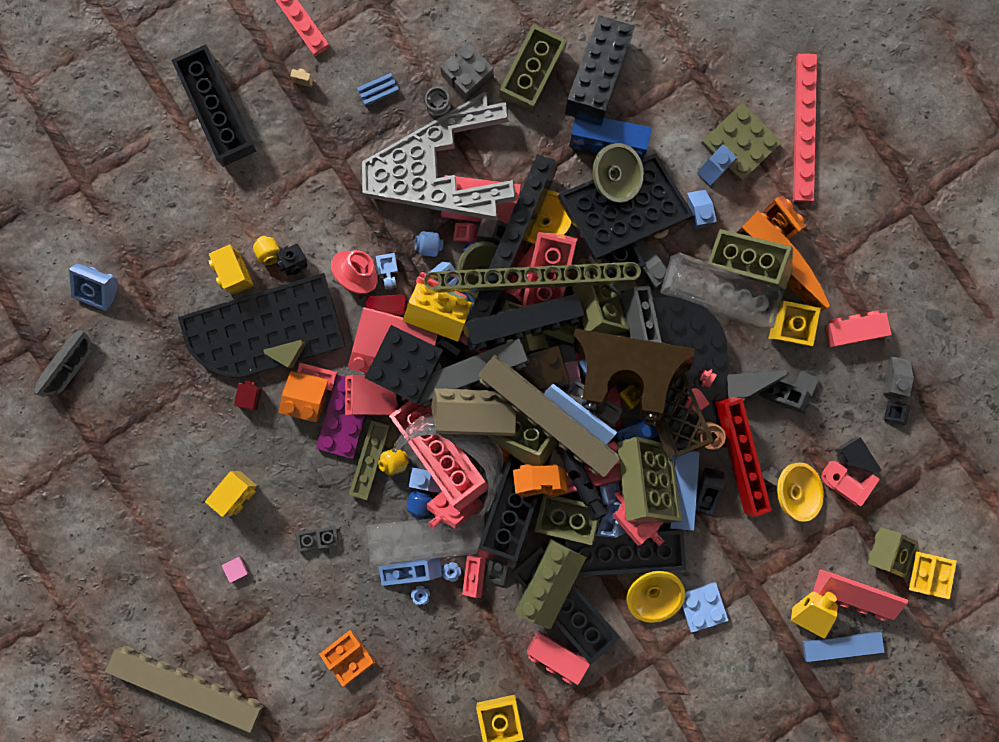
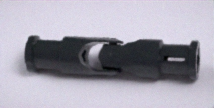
M562 447L558 448L556 453L560 454L565 470L576 487L584 505L588 506L593 515V521L608 515L609 512L602 505L601 497L586 469L573 456L575 453L570 449L566 451Z

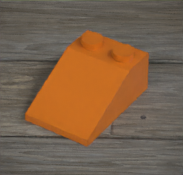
M784 196L777 197L762 212L769 217L770 223L778 226L784 232L783 235L788 240L806 227L804 218L794 211L793 204L790 200L785 199Z

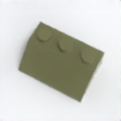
M544 494L535 532L593 545L602 518L593 521L592 513L583 502L558 496L550 497Z

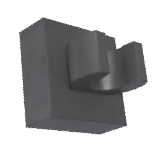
M773 467L762 471L765 487L769 492L777 488L779 481L775 477L778 470Z

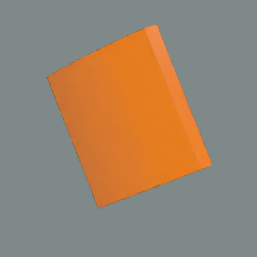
M352 630L346 632L319 654L342 687H346L376 663Z

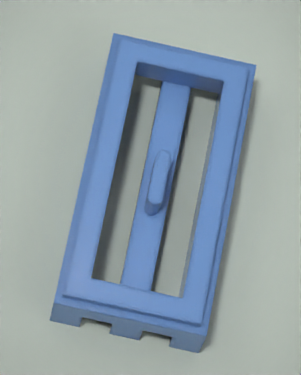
M391 73L357 88L365 106L399 92ZM390 86H393V88H391V89H389V90H387V91H385V92H382V93H380V94H378V95H376V96H373V97H371V98H369V99H366V98H365V97H368V96H370V95H372V94H374V93H378V92L382 91L383 89H386V88H388V87H390Z

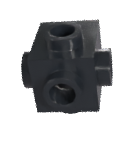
M298 243L290 247H284L277 253L278 261H276L279 270L281 272L284 271L287 276L298 274L307 267V258Z

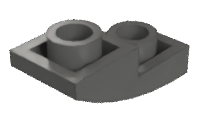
M335 526L295 532L298 552L338 546Z

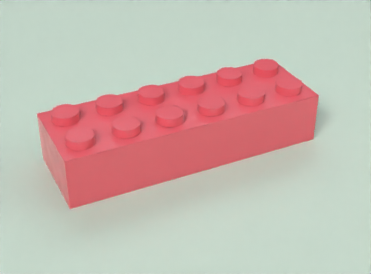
M408 401L390 415L394 424L458 512L490 489L488 483L452 434H436L431 406L424 408V406Z

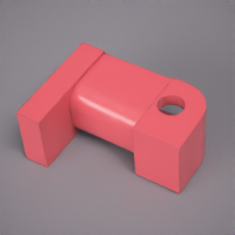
M830 461L821 475L823 483L854 506H862L880 479L874 475H866L860 484L846 474L848 469L836 461Z

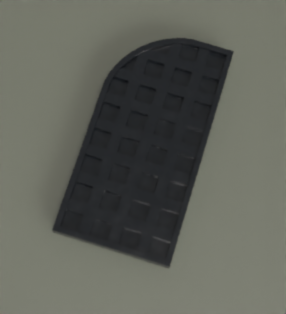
M325 273L178 317L185 344L191 355L203 367L223 376L246 377L283 366V364L264 354V349L299 340L305 341L306 346L297 361L346 347Z
M677 296L652 298L661 342L695 348L691 370L685 372L691 389H699L710 403L701 410L705 422H712L721 427L715 402L728 399L727 376L729 375L727 341L722 326L707 308L696 301ZM712 369V372L717 374L709 388L706 386L702 387V382L699 380L705 370L710 371ZM683 378L677 379L672 387L682 390L684 386ZM670 390L666 399L676 403L680 393ZM682 396L680 405L685 406V402L688 400L687 396ZM665 402L663 413L671 415L674 405ZM677 407L673 417L684 420L687 411ZM690 413L686 422L696 426L699 416ZM671 420L669 429L678 433L682 423ZM684 425L681 435L691 438L695 429ZM659 435L654 438V441L661 442ZM679 437L676 443L677 449L683 450L687 448L689 441ZM726 442L720 448L727 447Z

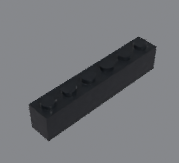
M573 294L465 322L463 331L469 350L476 349V351L486 349L488 345L495 344V346L505 344L507 340H516L518 338L522 340L526 335L532 334V336H537L545 330H559L564 325L575 326L584 317V312L578 294Z

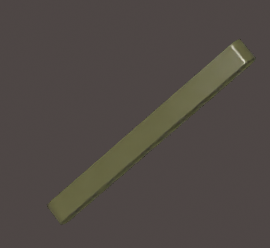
M634 262L437 271L426 274L424 277V287L430 293L628 284L634 282L639 277L641 270L639 265ZM626 269L633 270L634 277H629L626 274ZM606 270H612L615 273V278H609ZM593 271L596 278H588L586 272ZM550 272L554 273L557 280L550 281L547 278V274ZM567 272L575 273L576 279H568ZM530 273L535 274L537 281L530 282L527 279V275ZM513 274L517 277L518 281L511 283L507 280V276ZM491 275L496 276L498 282L491 284L488 282L487 277ZM474 276L478 279V283L471 285L467 279ZM454 277L458 280V284L451 286L447 283V280ZM435 278L438 281V285L431 287L427 284L428 280Z

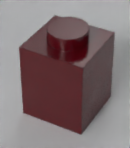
M245 381V384L238 383L234 406L257 410L262 388L257 387L255 382Z

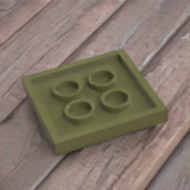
M741 103L701 143L712 154L723 144L738 158L728 170L742 182L782 141Z

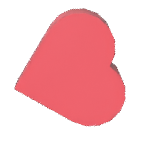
M692 388L699 408L702 410L710 403L699 389ZM687 396L688 400L685 402V407L689 408L692 399Z

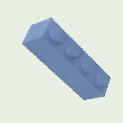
M690 452L674 460L682 522H665L670 529L694 531L699 452Z

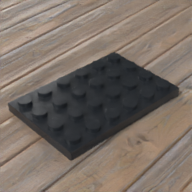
M656 153L641 159L644 172L643 182L638 193L628 201L612 202L607 200L597 190L594 180L558 194V200L594 261L690 220L694 216Z

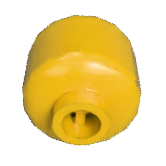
M262 236L253 245V251L259 263L272 265L278 261L277 253L280 249L274 238Z
M394 448L383 452L378 464L381 471L391 476L404 472L409 459L404 451Z

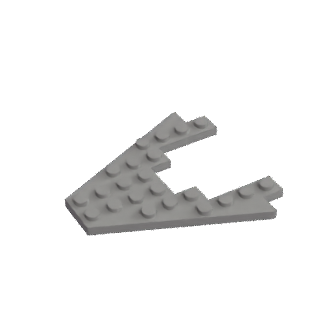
M484 92L362 161V192L364 196L498 220L497 204L516 201L513 180L457 191L455 175L438 178L436 152L455 148L454 133L509 122L506 102L488 105V96Z

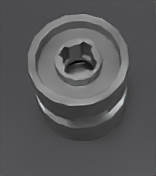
M432 87L425 95L427 111L431 117L438 119L450 112L449 94L442 87Z

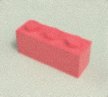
M879 310L868 312V316L865 317L856 314L849 316V320L842 321V318L830 320V323L824 326L829 348L892 335L887 313H879Z
M538 630L527 649L530 660L537 664L539 662L545 664V668L553 674L558 672L563 676L562 679L571 685L573 682L578 685L590 666L587 659Z

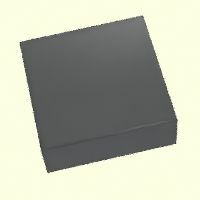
M800 371L794 386L807 390L812 396L819 378Z

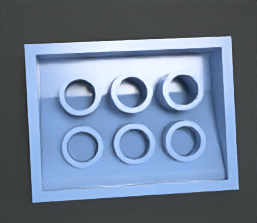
M554 384L543 393L605 444L616 435V431Z

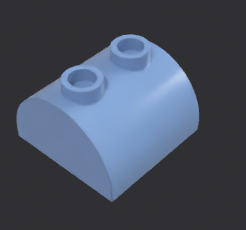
M82 264L72 266L69 269L71 297L107 311L116 296L117 279L112 274H104L94 267H87Z

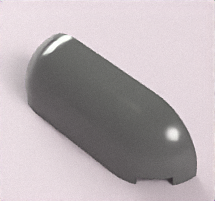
M76 331L65 342L38 379L35 387L36 395L45 397L56 393L59 394L65 389L91 353V342L84 331Z

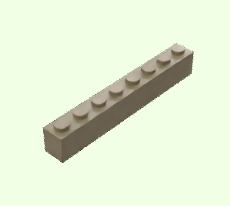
M495 354L480 371L478 376L481 378L480 382L488 388L490 386L496 390V395L501 399H508L512 403L511 406L517 412H524L528 416L527 419L533 425L539 424L544 428L542 431L550 438L555 437L559 441L558 444L564 450L570 449L575 453L573 456L581 463L586 462L590 466L589 469L595 475L601 474L605 477L620 460L619 454Z
M121 646L115 649L105 670L110 675L249 733L255 728L264 707L254 698L246 699L237 691H227L223 689L222 685L217 683L210 684L201 676H191L187 674L186 670L181 668L174 669L170 667L169 663L155 661L152 659V656L145 653L138 654L129 646Z

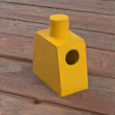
M811 592L793 606L791 621L825 639L837 618L838 605L835 603L837 600L836 596L831 592H827L824 596Z

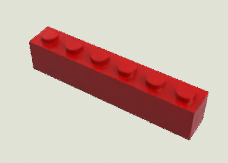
M731 397L715 402L721 427L726 435L725 442L744 513L756 517L771 512L743 398Z

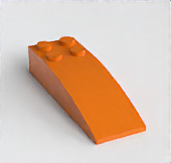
M757 211L736 233L792 246V273L787 287L806 305L821 308L820 312L827 309L830 304L809 265L792 243L783 235L784 232L778 226L770 223V219L766 214Z

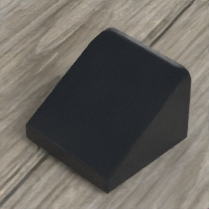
M887 402L884 421L906 425L910 406Z

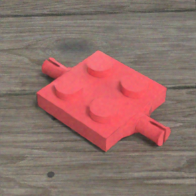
M619 489L614 495L621 504L612 516L638 546L650 537L657 546H660L664 540L657 531L664 522L637 523L627 521L624 496Z
M441 492L427 503V510L435 515V518L428 522L432 529H435L440 523H445L456 530L482 507V501L476 498L458 512L445 494Z

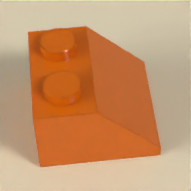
M291 370L281 396L279 413L317 422L322 416L329 380Z

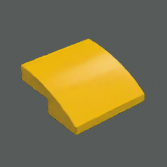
M916 552L909 590L950 599L957 561Z

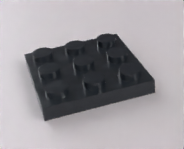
M391 325L365 379L419 404L444 350Z

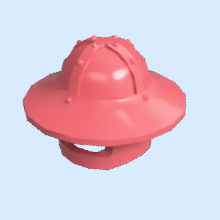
M354 250L341 251L334 255L331 261V271L335 279L345 290L357 294H368L375 289L378 283V276L374 261L367 253Z

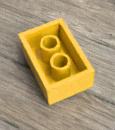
M417 283L408 303L403 322L458 342L472 303L464 298H458L448 293H430L425 289L424 284Z

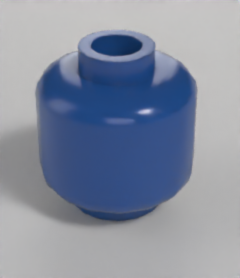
M416 489L410 493L407 511L412 514L413 518L423 519V517L431 514L427 510V503L434 499L430 495L431 492Z

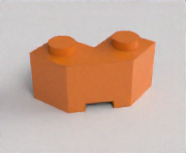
M526 464L520 466V469L513 470L515 492L522 497L541 493L552 497L569 493L566 470L557 464L548 466Z

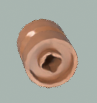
M706 422L714 443L705 446V448L715 450L722 447L726 439L723 428L715 423ZM697 431L695 438L698 442L701 443L708 440L706 433Z

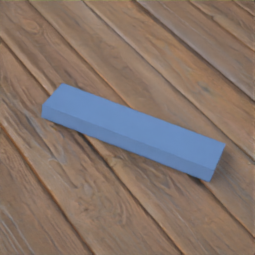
M881 632L802 641L806 662L884 653Z

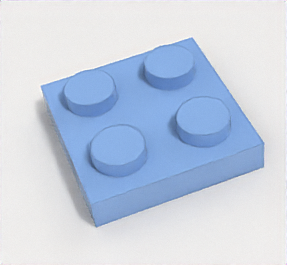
M715 582L685 591L682 609L691 633L728 621Z

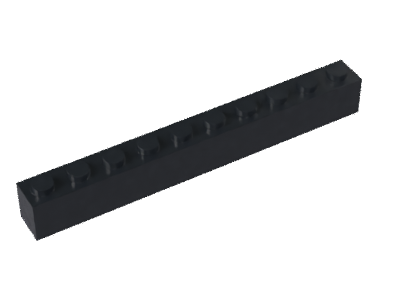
M539 154L536 155L489 269L517 267L558 169L554 159ZM513 274L507 276V280L509 282L511 281ZM491 275L487 277L488 282L491 284L498 282L496 276ZM507 290L479 291L467 322L497 314Z

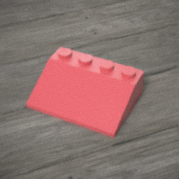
M363 307L348 368L367 373L391 325L434 346L438 334L403 322L402 317Z

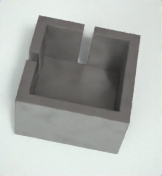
M468 42L455 53L456 58L451 56L440 66L441 75L452 87L455 85V90L466 101L494 76L493 67Z

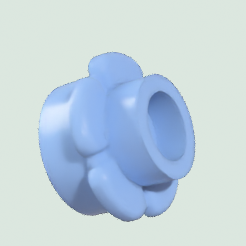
M454 562L445 564L442 569L444 579L451 582L458 580V577L461 575V568Z
M417 586L416 589L412 590L411 598H413V602L416 605L428 603L430 597L428 589H425L424 586Z

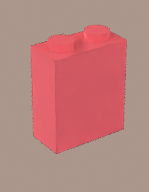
M366 375L345 376V415L390 416L398 409L396 393L365 379Z

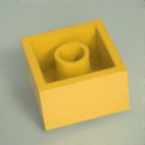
M227 245L209 253L211 258L209 264L212 270L217 272L218 277L216 281L220 288L235 295L254 286L240 252L233 246Z
M776 301L768 339L813 346L821 308L788 301Z
M230 471L206 499L205 503L222 517L232 516L233 514L237 515L243 508V502L246 499L250 500L256 493L254 489L257 485L241 471Z
M515 695L477 702L476 709L483 742H516L524 740Z

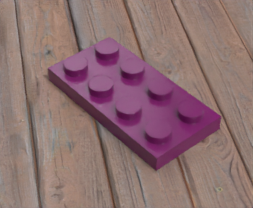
M336 376L316 449L354 459L366 415H345V377Z

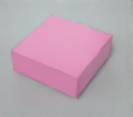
M241 556L222 565L230 583L249 574Z

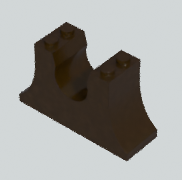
M575 329V351L582 358L586 369L582 406L595 416H597V413L602 414L607 405L609 391L617 384L629 383L637 387L642 394L640 404L641 422H645L648 426L661 425L667 394L678 377L691 370L695 348Z

